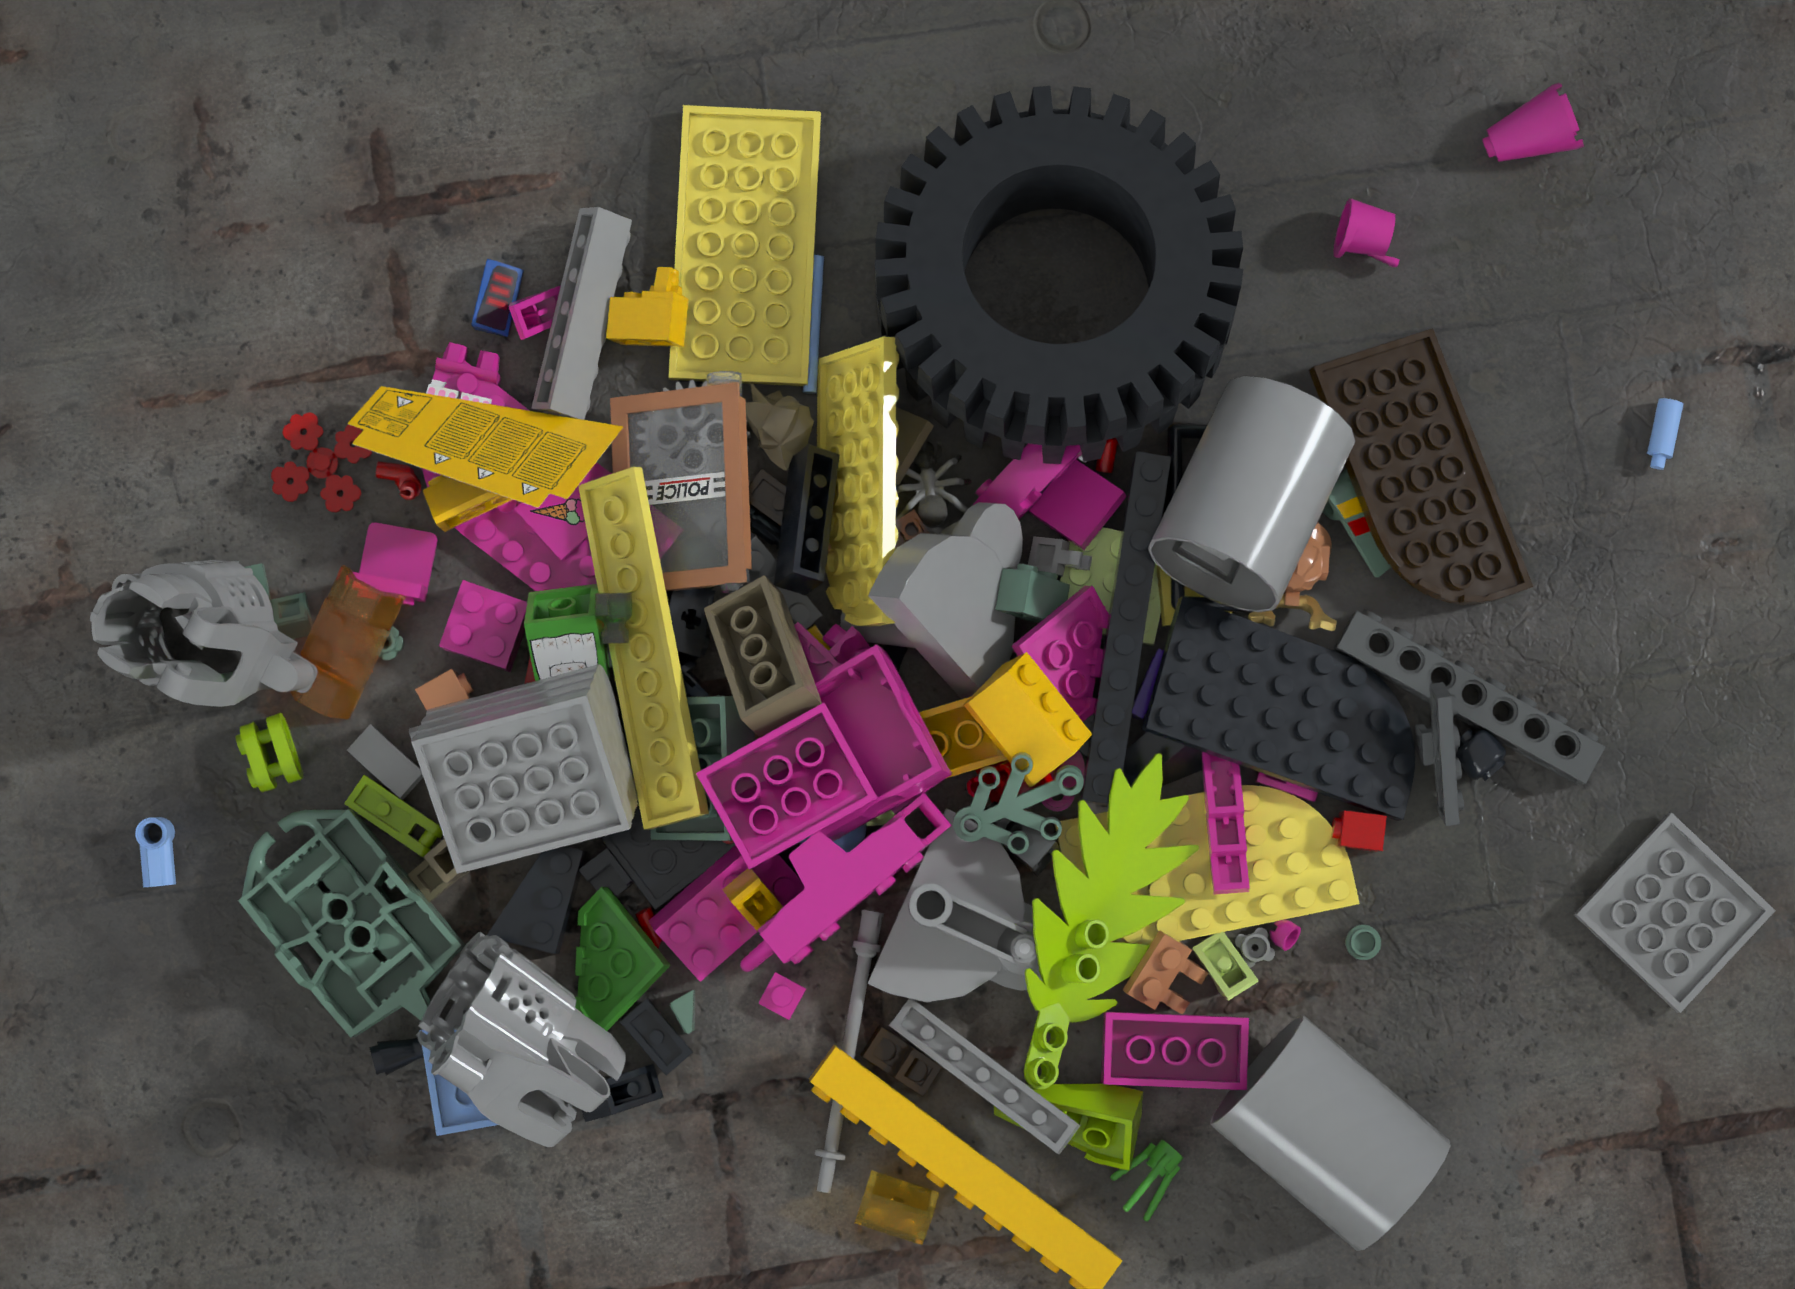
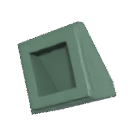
M305 592L271 599L273 618L278 626V631L291 639L314 633Z
M695 989L674 1000L669 1005L682 1029L687 1034L694 1031Z

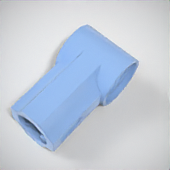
M151 817L142 820L136 828L135 836L140 844L143 888L176 884L172 842L175 837L173 824L170 820L163 817ZM154 823L162 829V837L157 843L151 841L148 835V830Z

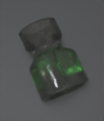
M595 593V616L604 624V628L600 631L601 644L629 643V630L625 627V623L632 617V593Z

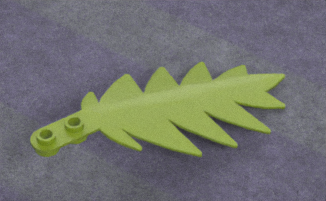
M1160 753L1154 755L1139 773L1131 787L1120 768L1115 770L1109 794L1108 833L1084 800L1078 802V827L1086 876L1059 850L1052 852L1054 877L1061 910L1066 923L1038 898L1032 901L1033 934L1042 981L1032 969L1027 968L1025 970L1027 991L1035 1010L1039 1012L1024 1066V1077L1028 1085L1034 1089L1043 1090L1056 1082L1059 1075L1058 1065L1062 1050L1068 1039L1067 1030L1069 1023L1089 1020L1117 1005L1116 999H1087L1100 995L1129 978L1150 947L1148 944L1111 941L1133 934L1168 915L1185 903L1184 898L1131 894L1178 867L1199 850L1198 845L1144 849L1176 819L1189 800L1187 795L1160 800L1163 781L1162 755ZM1047 1032L1050 1033V1041L1048 1043L1046 1040ZM1039 1066L1041 1067V1070H1042L1040 1077H1038V1074H1037V1070H1038V1067H1039Z

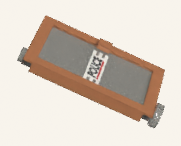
M719 371L706 375L707 386L610 398L611 424L623 426V429L612 442L613 473L633 466L642 467L666 592L721 586L723 593H733L742 588L743 584L750 583L749 570H752L746 400L742 396V374L739 372Z

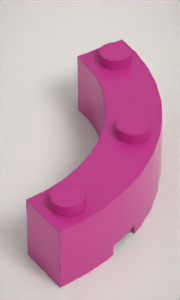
M1028 443L1023 448L1020 460L1013 459L994 481L989 478L978 488L975 494L979 498L973 505L978 502L1006 504L1014 510L1020 521L1042 496L1040 492L1053 479L1059 478L1081 456L1080 445L1066 446L1061 464L1043 463L1042 445Z

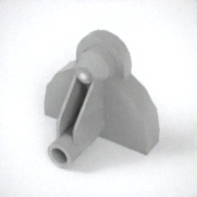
M978 502L967 509L961 520L943 529L941 534H918L897 547L878 574L868 595L882 612L895 621V623L873 627L857 626L845 621V614L842 612L841 628L847 632L853 626L861 633L867 643L916 648L961 699L971 697L1001 665L1010 660L1013 651L1015 616L997 611L995 608L1002 568L1017 569V564H1019L1022 555L1023 535L1020 521L1014 510L1006 504Z
M947 808L943 815L952 826L930 843L867 984L889 994L923 1002L965 996L988 980L1007 988L1020 991L1027 990L1024 974L1027 968L1032 969L1041 981L1042 978L1039 972L1033 934V907L1024 902L1019 871L1001 843L986 837H982L974 842L964 841L959 838L953 828V820L956 813ZM970 819L964 822V826L968 830H974L978 826Z

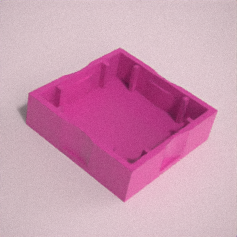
M874 645L834 668L823 679L815 683L821 702L826 704L878 798L820 830L833 842L952 775L886 650L878 645Z

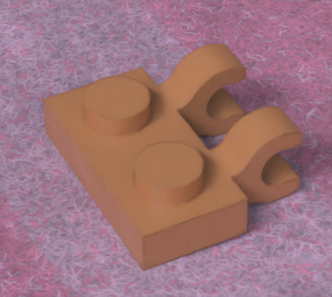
M1160 930L1126 983L1123 991L1154 1010L1161 1001L1183 1015L1190 1002L1185 1000L1182 995L1169 989L1173 980L1180 971L1195 982L1202 984L1209 972L1188 959L1192 949Z

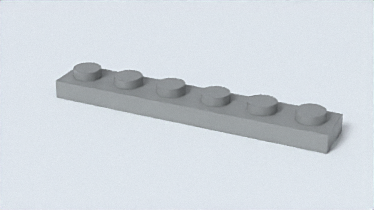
M909 998L889 1026L1057 1154L1062 1152L1079 1129L1080 1125L914 999Z

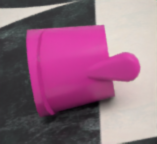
M1349 198L1338 224L1333 250L1334 257L1340 258L1345 252L1364 254L1391 267H1397L1400 259L1385 256L1394 232L1395 214Z

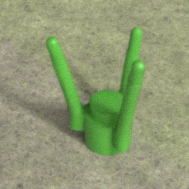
M1161 1140L1157 1146L1150 1143L1142 1153L1133 1158L1130 1168L1132 1170L1148 1157L1150 1158L1146 1164L1152 1171L1123 1206L1125 1212L1132 1208L1158 1175L1160 1177L1164 1176L1143 1217L1144 1221L1150 1220L1172 1178L1181 1169L1178 1164L1182 1161L1183 1157L1164 1140ZM1119 1169L1110 1178L1115 1181L1129 1171Z

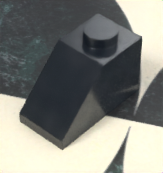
M654 1064L624 1072L618 1081L612 1077L605 1078L610 1088L609 1097L594 1111L585 1112L582 1110L585 1122L664 1098Z

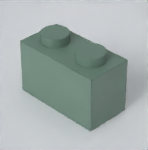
M1017 564V569L1002 568L995 610L1039 624L1068 600L1070 584L1057 580V574L1038 571V567L1032 565Z

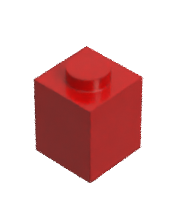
M1341 811L1339 812V818H1333L1331 838L1338 839V846L1374 852L1383 851L1387 816Z

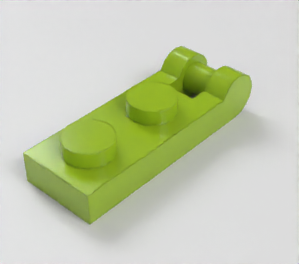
M363 775L344 803L423 858L432 850L430 847L437 837L441 839L443 836L438 823L367 775ZM417 824L426 829L419 840L410 835Z

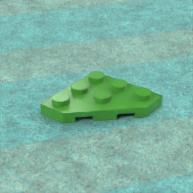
M601 887L578 911V925H581L580 947H576L575 975L579 976L578 997H575L577 1000L575 1008L608 1031L671 965L608 887Z

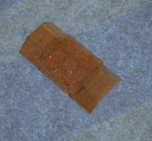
M342 565L299 655L316 666L318 671L317 677L308 692L290 691L295 701L326 717L350 719L406 597L396 593L380 591L357 579L349 567Z

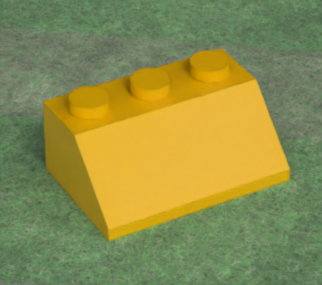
M443 475L428 482L430 487L423 490L436 525L444 532L513 500Z
M1027 652L1001 665L964 704L1010 763L1013 756L1019 752H1025L1031 756L1033 768L1024 777V781L1029 787L1034 786L1073 756L1092 735L1090 730ZM1020 758L1015 762V766L1020 770H1024L1029 766V762L1024 758Z

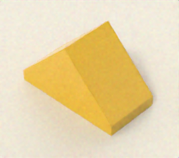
M749 868L722 889L732 904L756 931L783 908L752 869L749 870Z

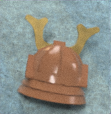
M1318 522L1275 609H1302L1311 615L1310 629L1323 628L1335 631L1337 621L1323 612L1318 601L1311 596L1300 595L1301 591L1312 589V586L1318 580L1326 581L1329 573L1332 542L1327 530ZM1272 610L1249 613L1248 620L1273 626L1276 616Z

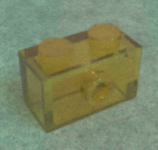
M871 1170L855 1223L923 1245L934 1214L939 1192Z

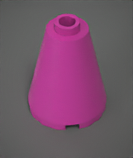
M1560 82L1551 85L1486 130L1488 137L1482 140L1489 158L1496 156L1498 162L1576 150L1584 147L1583 139L1575 141L1574 136L1577 135L1576 132L1580 129L1566 93L1558 95V91L1562 89Z

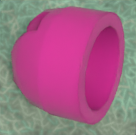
M1286 919L1276 921L1274 924L1278 927L1275 931L1270 929V938L1275 945L1287 951L1298 940L1301 928Z

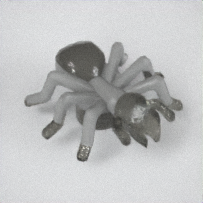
M927 442L925 453L921 448L916 455L917 458L913 460L922 472L918 474L910 468L906 472V475L920 481V483L902 484L896 487L897 493L916 490V495L906 504L903 511L896 518V521L908 514L918 503V516L923 524L929 528H937L944 523L947 516V507L943 498L965 514L968 508L955 496L945 492L944 486L971 485V479L955 477L941 481L937 480L950 467L960 462L962 456L956 455L935 472L932 470V467L942 456L941 442H937V454L935 456L933 445Z

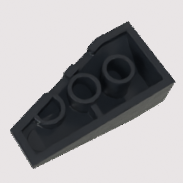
M1146 732L1126 749L1123 774L1131 787L1139 773L1154 755L1160 753L1162 755V786L1202 771V751Z

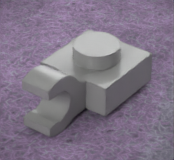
M1034 536L1028 565L1038 567V571L1051 572L1063 577L1065 566L1080 570H1090L1092 556L1083 555V552L1069 550L1070 542L1063 539Z

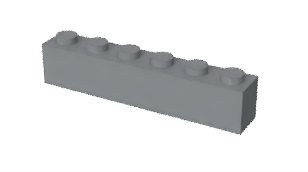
M600 207L579 209L531 409L546 414L585 419V415L590 408V394L593 382L599 370L598 361L601 348L606 341L610 297H614L617 282L622 274L625 248L630 241L631 219Z

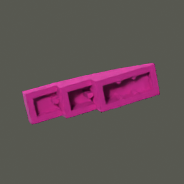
M1202 752L1213 895L1249 892L1250 885L1246 858L1247 844L1243 817L1244 803L1240 767L1236 763Z

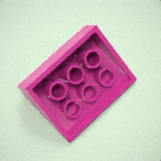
M825 703L818 705L696 773L749 870L878 799Z

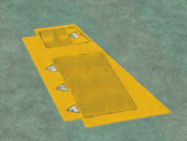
M381 386L348 422V425L363 429L362 433L352 443L353 445L536 508L540 507L549 494L568 499L623 429V426L384 386Z

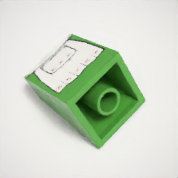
M597 584L529 592L524 627L535 681L598 664L604 668L610 681L611 672Z

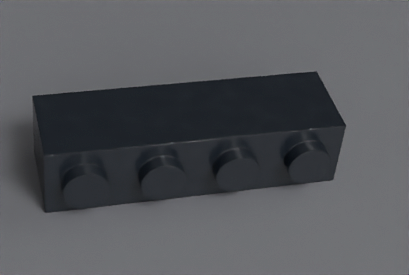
M808 444L791 459L788 469L774 579L776 587L807 595L825 581L840 454Z

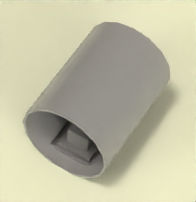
M1248 376L1230 380L1148 546V551L1153 561L1171 578L1210 600L1247 611L1265 612L1274 610L1288 586L1355 443L1352 428L1336 411L1325 403L1291 385L1267 378Z
M1304 1015L1295 1018L1262 1050L1247 1069V1090H1229L1217 1107L1210 1123L1213 1128L1356 1251L1368 1248L1398 1222L1433 1180L1451 1147L1449 1139Z

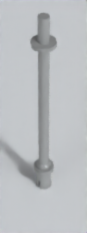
M867 910L861 911L862 916L857 941H853L852 948H856L855 952L858 955L841 1049L853 1059L855 1057L871 961L876 956V952L881 950V945H878L884 913ZM832 1100L824 1149L815 1150V1155L822 1157L817 1191L831 1193L836 1160H845L846 1156L838 1152L844 1115L839 1112L843 1106L835 1100Z

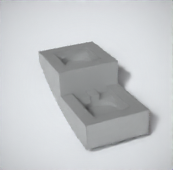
M371 724L347 749L367 770L402 800L423 778L421 769Z

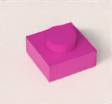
M775 972L759 1004L790 1020L806 988Z

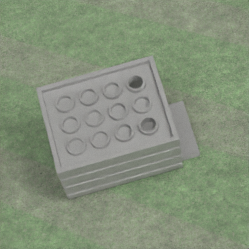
M600 664L428 709L426 716L421 721V725L409 728L411 743L457 874L618 833L631 828V821L634 818V811L638 804L637 791L625 729H622L618 716L620 711L609 678Z

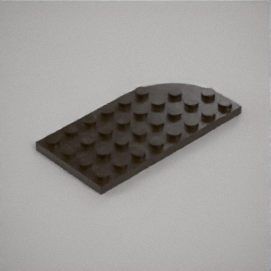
M1433 328L1314 366L1308 370L1320 401L1336 411L1352 428L1355 443L1345 462V467L1378 549L1388 564L1402 579L1428 596L1461 605L1489 603L1533 587Z

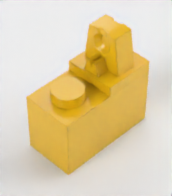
M657 267L654 286L651 285L650 291H642V294L624 292V297H610L606 338L621 345L684 347L689 299L682 296V287L678 286L679 271L672 267Z

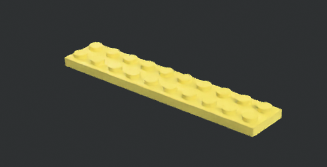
M633 466L578 485L641 818L645 830L709 814L705 790L696 775L701 769L642 467Z

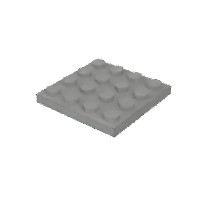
M1668 813L1575 912L1574 916L1673 1010L1681 1013L1776 910L1673 813Z

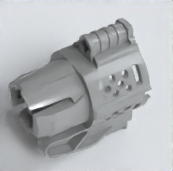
M205 560L168 563L150 567L144 570L142 574H121L113 581L112 591L106 592L99 597L90 615L93 640L102 645H112L99 647L97 652L106 665L126 677L139 680L145 685L157 686L164 694L182 702L194 705L224 707L235 705L259 690L274 689L279 692L297 691L306 693L310 690L317 677L318 671L316 666L294 653L298 642L278 631V626L273 618L272 606L265 589L253 575L252 569L244 568L239 564V561ZM166 607L189 609L188 613L175 618L184 629L183 635L189 639L190 643L201 650L204 647L241 651V659L234 672L218 673L201 661L176 660L169 651L165 641L163 623L160 620L162 609Z
M478 932L463 947L460 957L427 1007L418 1027L428 1032V1034L426 1035L421 1030L416 1034L419 1043L431 1051L428 1062L433 1064L431 1070L433 1075L439 1074L465 1092L480 1113L492 1122L525 1139L546 1147L556 1146L571 1132V1122L576 1118L577 1108L585 1112H592L609 1097V1085L599 1071L607 1073L618 1081L626 1060L625 1052L612 1034L575 1008L577 1000L573 993L517 950L510 948L508 943L497 935L485 936L481 932ZM450 998L455 1003L444 1021L439 1016Z

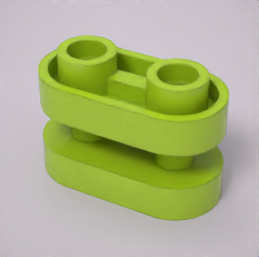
M282 713L266 718L267 729L260 731L257 724L252 722L240 726V734L236 735L237 746L242 755H247L250 768L246 769L249 782L253 788L258 787L262 793L277 788V776L284 775L288 783L304 778L288 724ZM269 742L273 743L278 762L272 764L265 746Z

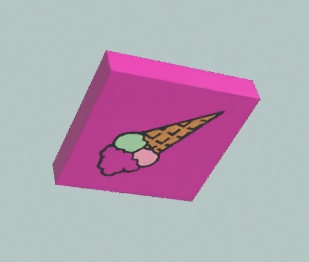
M578 486L568 499L549 494L539 508L522 502L514 508L561 561L567 558L588 538Z

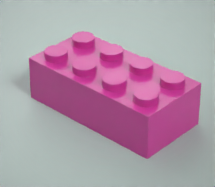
M736 845L649 920L657 935L700 982L758 932L738 911L722 890L748 868ZM779 854L752 868L783 907L804 890L801 879Z
M1105 1011L1103 1013L1101 1083L1108 1085L1247 1090L1249 1018Z

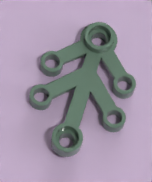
M1019 752L1011 760L1012 770L999 803L985 809L990 791L999 785L1000 774L994 767H984L979 772V785L971 805L961 808L954 816V831L964 841L974 842L982 837H986L1005 844L1014 854H1022L1027 851L1029 847L1027 834L1022 831L1010 832L991 823L1006 818L1040 831L1041 835L1047 840H1055L1061 835V822L1055 817L1045 818L1024 809L1060 793L1066 796H1073L1079 793L1084 785L1081 770L1073 765H1065L1057 771L1055 780L1018 795L1025 775L1029 774L1033 768L1031 756L1025 752ZM1020 758H1024L1029 762V766L1024 770H1020L1015 766V762ZM985 773H993L996 776L995 782L992 784L985 783L982 779ZM1068 776L1074 777L1076 784L1074 787L1067 788L1062 783L1063 779ZM968 819H974L978 826L974 830H968L965 828L964 822ZM1054 823L1057 825L1058 830L1054 834H1048L1044 830L1046 824ZM1015 837H1021L1024 839L1025 844L1021 848H1015L1011 841Z

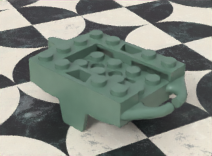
M302 810L282 818L277 823L285 833L296 826L304 825L313 829L314 837L277 868L272 870L267 866L265 856L276 840L266 831L253 846L249 857L242 897L238 900L276 948L274 952L276 958L300 986L309 989L350 1038L357 1037L402 1007L419 1020H422L431 1002L425 988L466 944L433 904L425 898L404 869L354 810ZM323 881L331 892L324 894L317 884ZM383 882L391 890L397 886L408 898L394 903L382 889ZM342 899L346 902L348 911L346 916L339 920L332 914V905L335 901ZM361 926L367 928L370 932V941L363 947L356 944L354 940L355 931ZM310 944L323 959L315 974L294 950L295 948ZM379 949L387 961L380 962L373 952Z

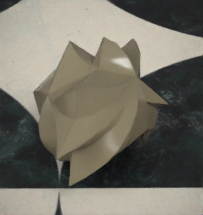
M750 382L752 402L746 403V420L759 440L758 447L765 450L773 463L787 471L793 455H796L808 444L814 423L809 407L799 404V401L792 396L783 397L780 390L764 396Z

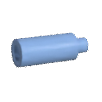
M1667 398L1658 399L1647 454L1652 456L1651 468L1664 470L1666 459L1673 457L1684 405L1680 401Z

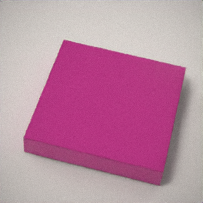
M1076 460L1059 478L1050 483L1029 511L1041 522L1082 550H1085L1127 495L1123 490Z

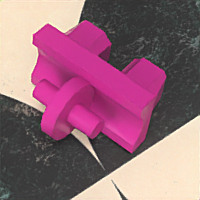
M835 624L822 638L825 644L831 648L829 653L841 664L871 648L861 633L853 626L846 632L839 625Z

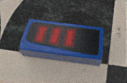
M487 259L471 323L474 330L508 337L512 322L509 303L517 301L524 270Z

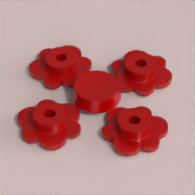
M305 413L303 416L299 414L292 415L290 418L291 423L283 428V436L291 441L290 445L293 449L300 450L303 447L305 450L312 452L307 458V468L303 466L297 467L291 461L285 463L284 468H274L271 472V479L275 482L272 486V491L277 495L282 494L285 501L294 502L298 499L299 494L308 492L309 486L306 482L309 480L311 473L317 478H327L325 481L326 487L321 490L320 496L326 500L325 506L328 511L332 513H337L341 509L347 512L351 511L354 507L353 502L358 501L361 497V489L357 485H353L354 481L351 476L345 475L341 478L334 473L338 466L337 457L340 459L347 458L350 463L356 464L360 458L365 459L372 455L373 451L359 446H351L354 440L362 433V429L347 425L345 431L337 432L335 440L338 443L335 445L333 452L328 448H317L319 444L318 438L323 435L324 430L318 425L319 420L314 413ZM303 430H307L305 435H302ZM293 479V484H289V480ZM343 491V496L339 497V492Z

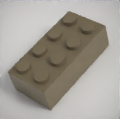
M765 575L704 608L740 719L756 735L761 738L822 704L784 595Z

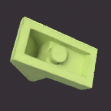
M1224 932L1216 933L1192 948L1196 957L1206 971L1209 972L1208 974L1213 979L1220 995L1228 1001L1259 982Z

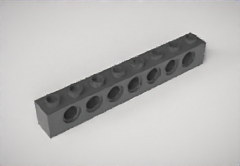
M1364 610L1362 613L1356 611L1351 615L1333 651L1357 660L1381 678L1429 704V684H1433L1431 673L1434 669L1443 671L1447 677L1445 686L1450 694H1455L1457 699L1458 714L1453 715L1454 718L1478 731L1481 729L1489 731L1503 745L1576 785L1587 783L1605 749V746L1597 742L1599 739L1597 735L1583 728H1580L1579 731L1572 729L1566 725L1568 720L1557 713L1549 711L1548 714L1541 712L1535 708L1537 703L1526 696L1518 694L1517 697L1508 694L1504 691L1506 686L1495 679L1487 677L1485 681L1474 675L1475 669L1464 662L1456 660L1454 664L1443 658L1444 652L1437 647L1427 643L1423 647L1412 641L1413 635L1406 630L1396 626L1392 630L1381 624L1383 619L1371 611ZM1373 635L1381 637L1385 642V650L1381 654L1373 652L1369 647V639ZM1403 652L1411 653L1415 657L1416 666L1414 670L1409 671L1401 666L1400 656ZM1465 686H1470L1477 692L1478 697L1474 705L1466 703L1462 698V690ZM1496 703H1501L1508 709V717L1504 722L1497 720L1493 715V707ZM1527 720H1533L1539 727V734L1535 739L1528 737L1524 732V725ZM1558 737H1564L1570 744V750L1566 756L1556 751L1555 742Z

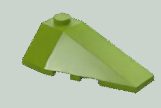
M1052 1084L1043 1090L1034 1089L1029 1086L1080 1125L1068 1144L1086 1152L1084 1158L1094 1163L1130 1171L1142 1117L1143 1091L1108 1084ZM994 1106V1115L1023 1128Z

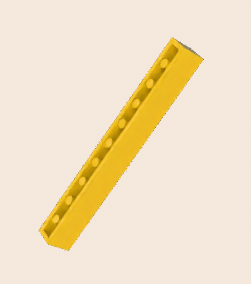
M833 1045L810 1076L809 1081L814 1085L811 1091L826 1103L831 1098L843 1106L839 1111L842 1115L856 1125L862 1120L871 1127L868 1134L884 1146L888 1141L893 1143L900 1149L897 1155L912 1167L918 1162L929 1171L925 1175L940 1188L948 1184L957 1191L954 1198L970 1210L974 1205L979 1207L986 1213L983 1219L998 1231L1003 1226L1014 1234L1011 1240L1026 1252L1034 1248L1043 1255L1039 1260L1056 1274L1060 1269L1069 1274L1071 1278L1068 1282L1076 1289H1103L1122 1263L1118 1255L836 1045Z

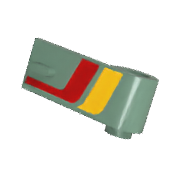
M1344 469L1340 473L1322 512L1332 520L1341 521L1374 577H1380L1391 566L1381 554L1372 537L1347 469Z

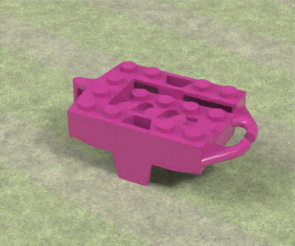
M923 793L850 852L844 851L821 831L813 834L789 854V859L804 885V890L758 929L764 941L742 959L740 968L744 972H750L774 953L784 964L790 961L794 964L802 961L814 951L810 946L812 942L818 937L822 941H826L841 928L837 923L841 918L874 891L879 896L895 883L896 880L893 875L901 868L906 873L914 868L924 858L921 852L952 825L930 798ZM917 808L923 812L936 828L925 839L917 837L905 822V818Z

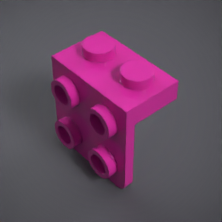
M376 522L371 523L367 531L359 573L352 572L350 586L359 591L358 596L379 600L380 595L394 597V603L414 606L415 601L426 602L438 541L437 536L426 531Z

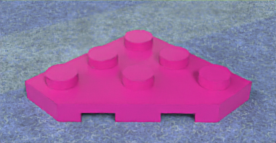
M1093 586L1081 588L1012 645L1017 656L1025 652L1031 656L1082 722L1091 716L1095 710L1096 698L1092 697L1095 678L1100 677L1104 651V649H1100L1103 629H1107L1109 613Z

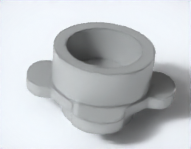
M1256 928L1254 933L1248 935L1239 934L1235 938V945L1240 948L1242 958L1249 968L1262 960L1271 961L1275 956V951L1270 947L1267 939L1268 932L1264 928ZM1253 944L1258 946L1257 951L1252 950Z

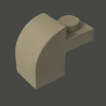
M443 839L424 856L425 860L413 869L408 876L425 898L431 902L470 871L456 873L446 841Z

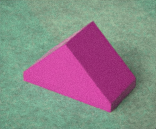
M561 286L509 303V310L521 340L551 328Z

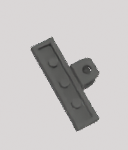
M1440 682L1429 684L1432 728L1426 729L1424 724L1415 725L1416 747L1423 765H1435L1437 811L1445 826L1460 824L1459 811L1464 810L1462 792L1460 789L1457 790V779L1462 778L1461 763L1459 758H1456L1458 747H1460L1458 728L1453 723V715L1458 714V704L1455 694H1450L1445 684Z

